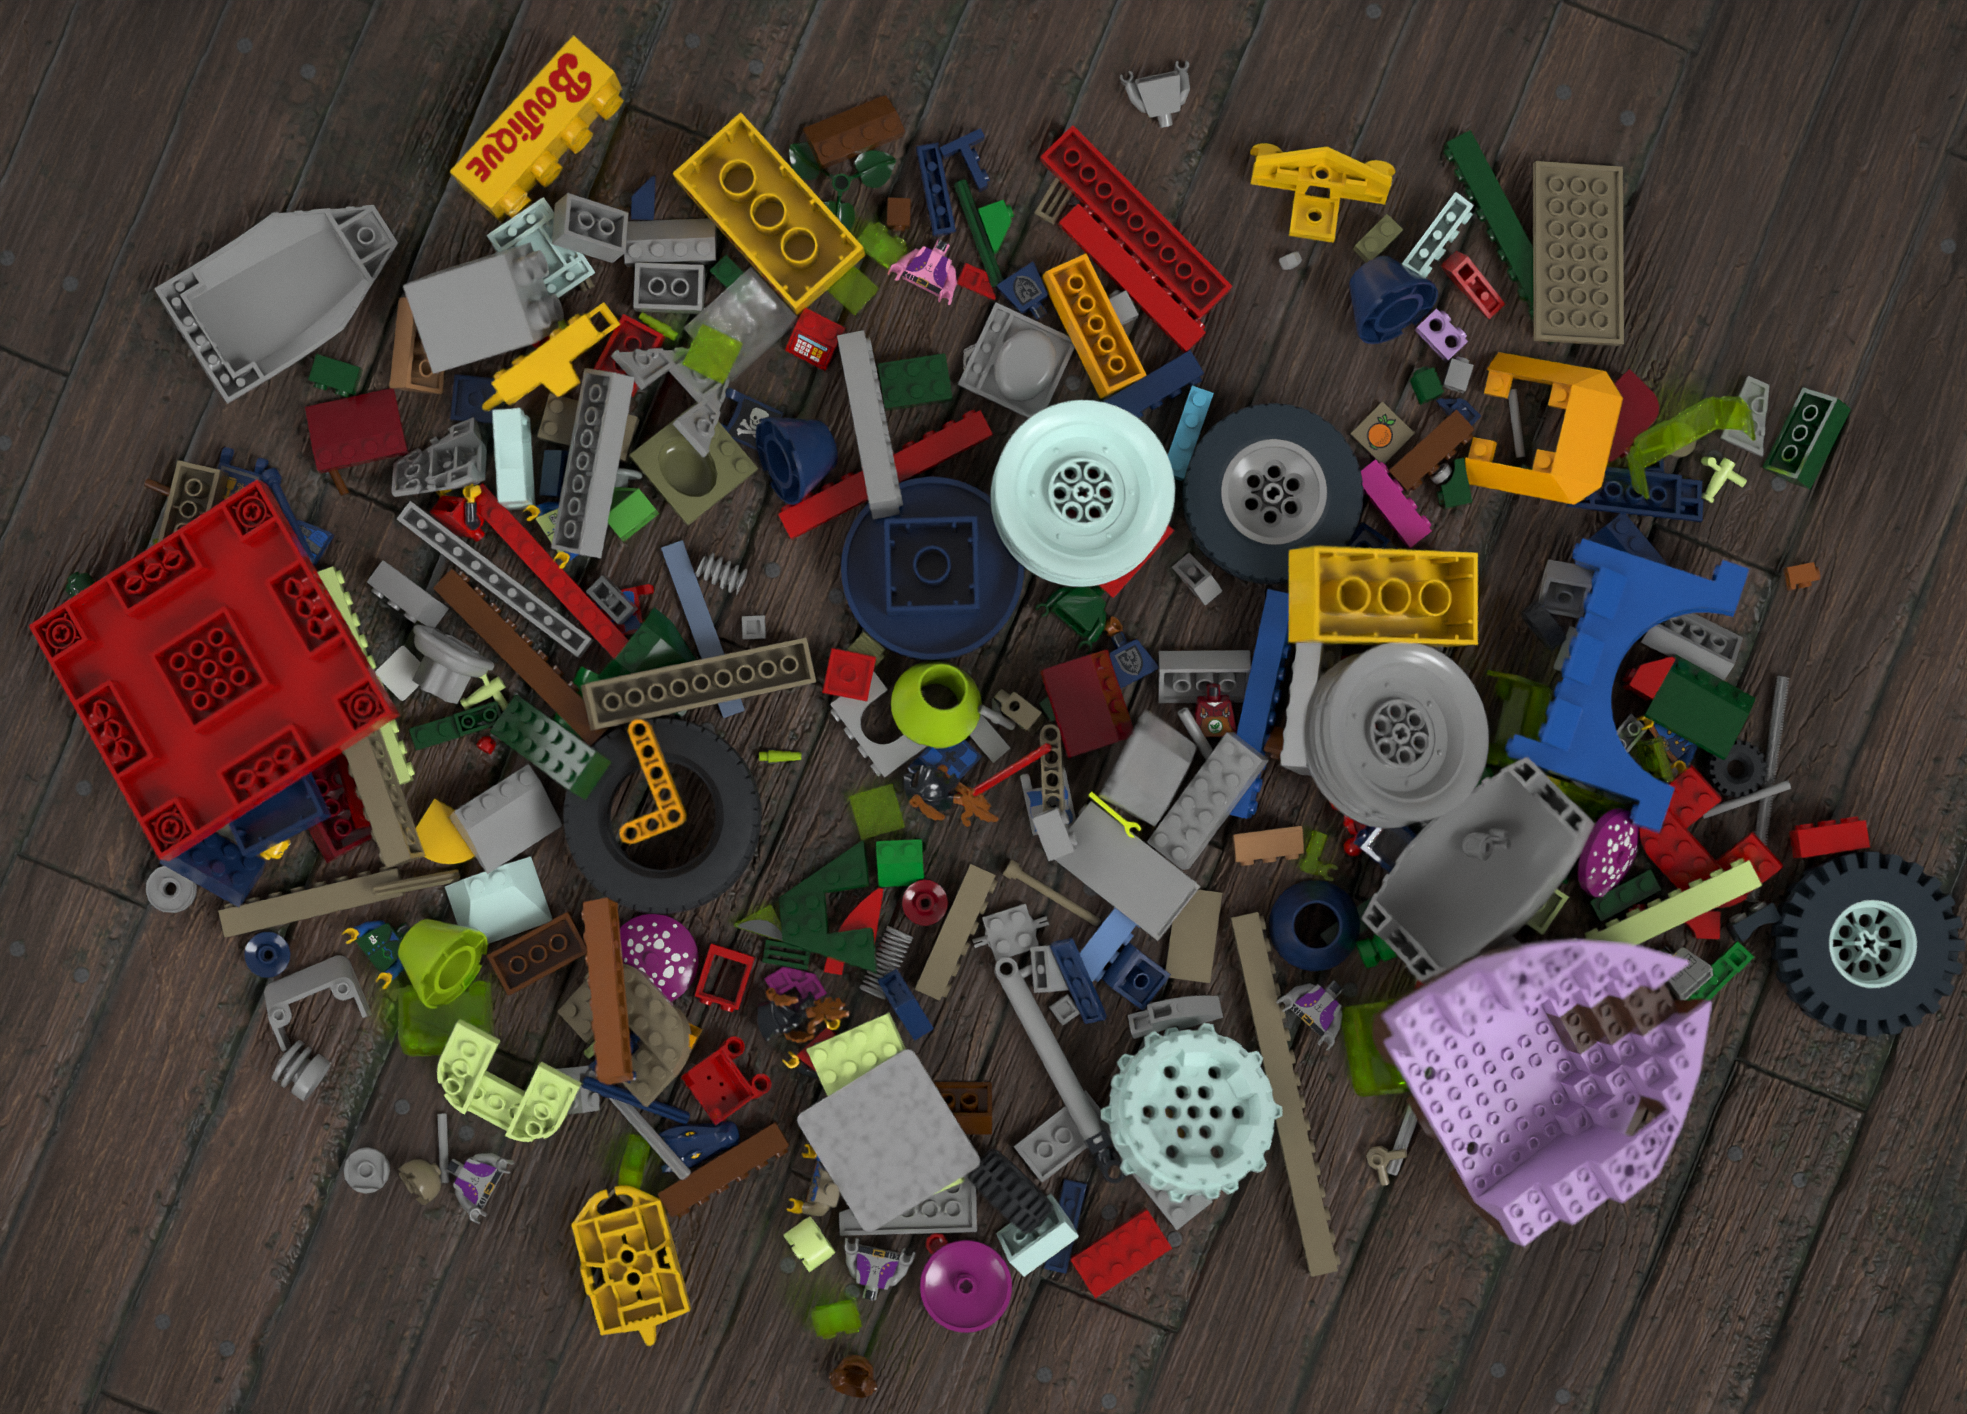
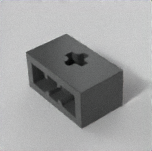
M602 575L586 591L617 624L623 625L639 609L608 576Z

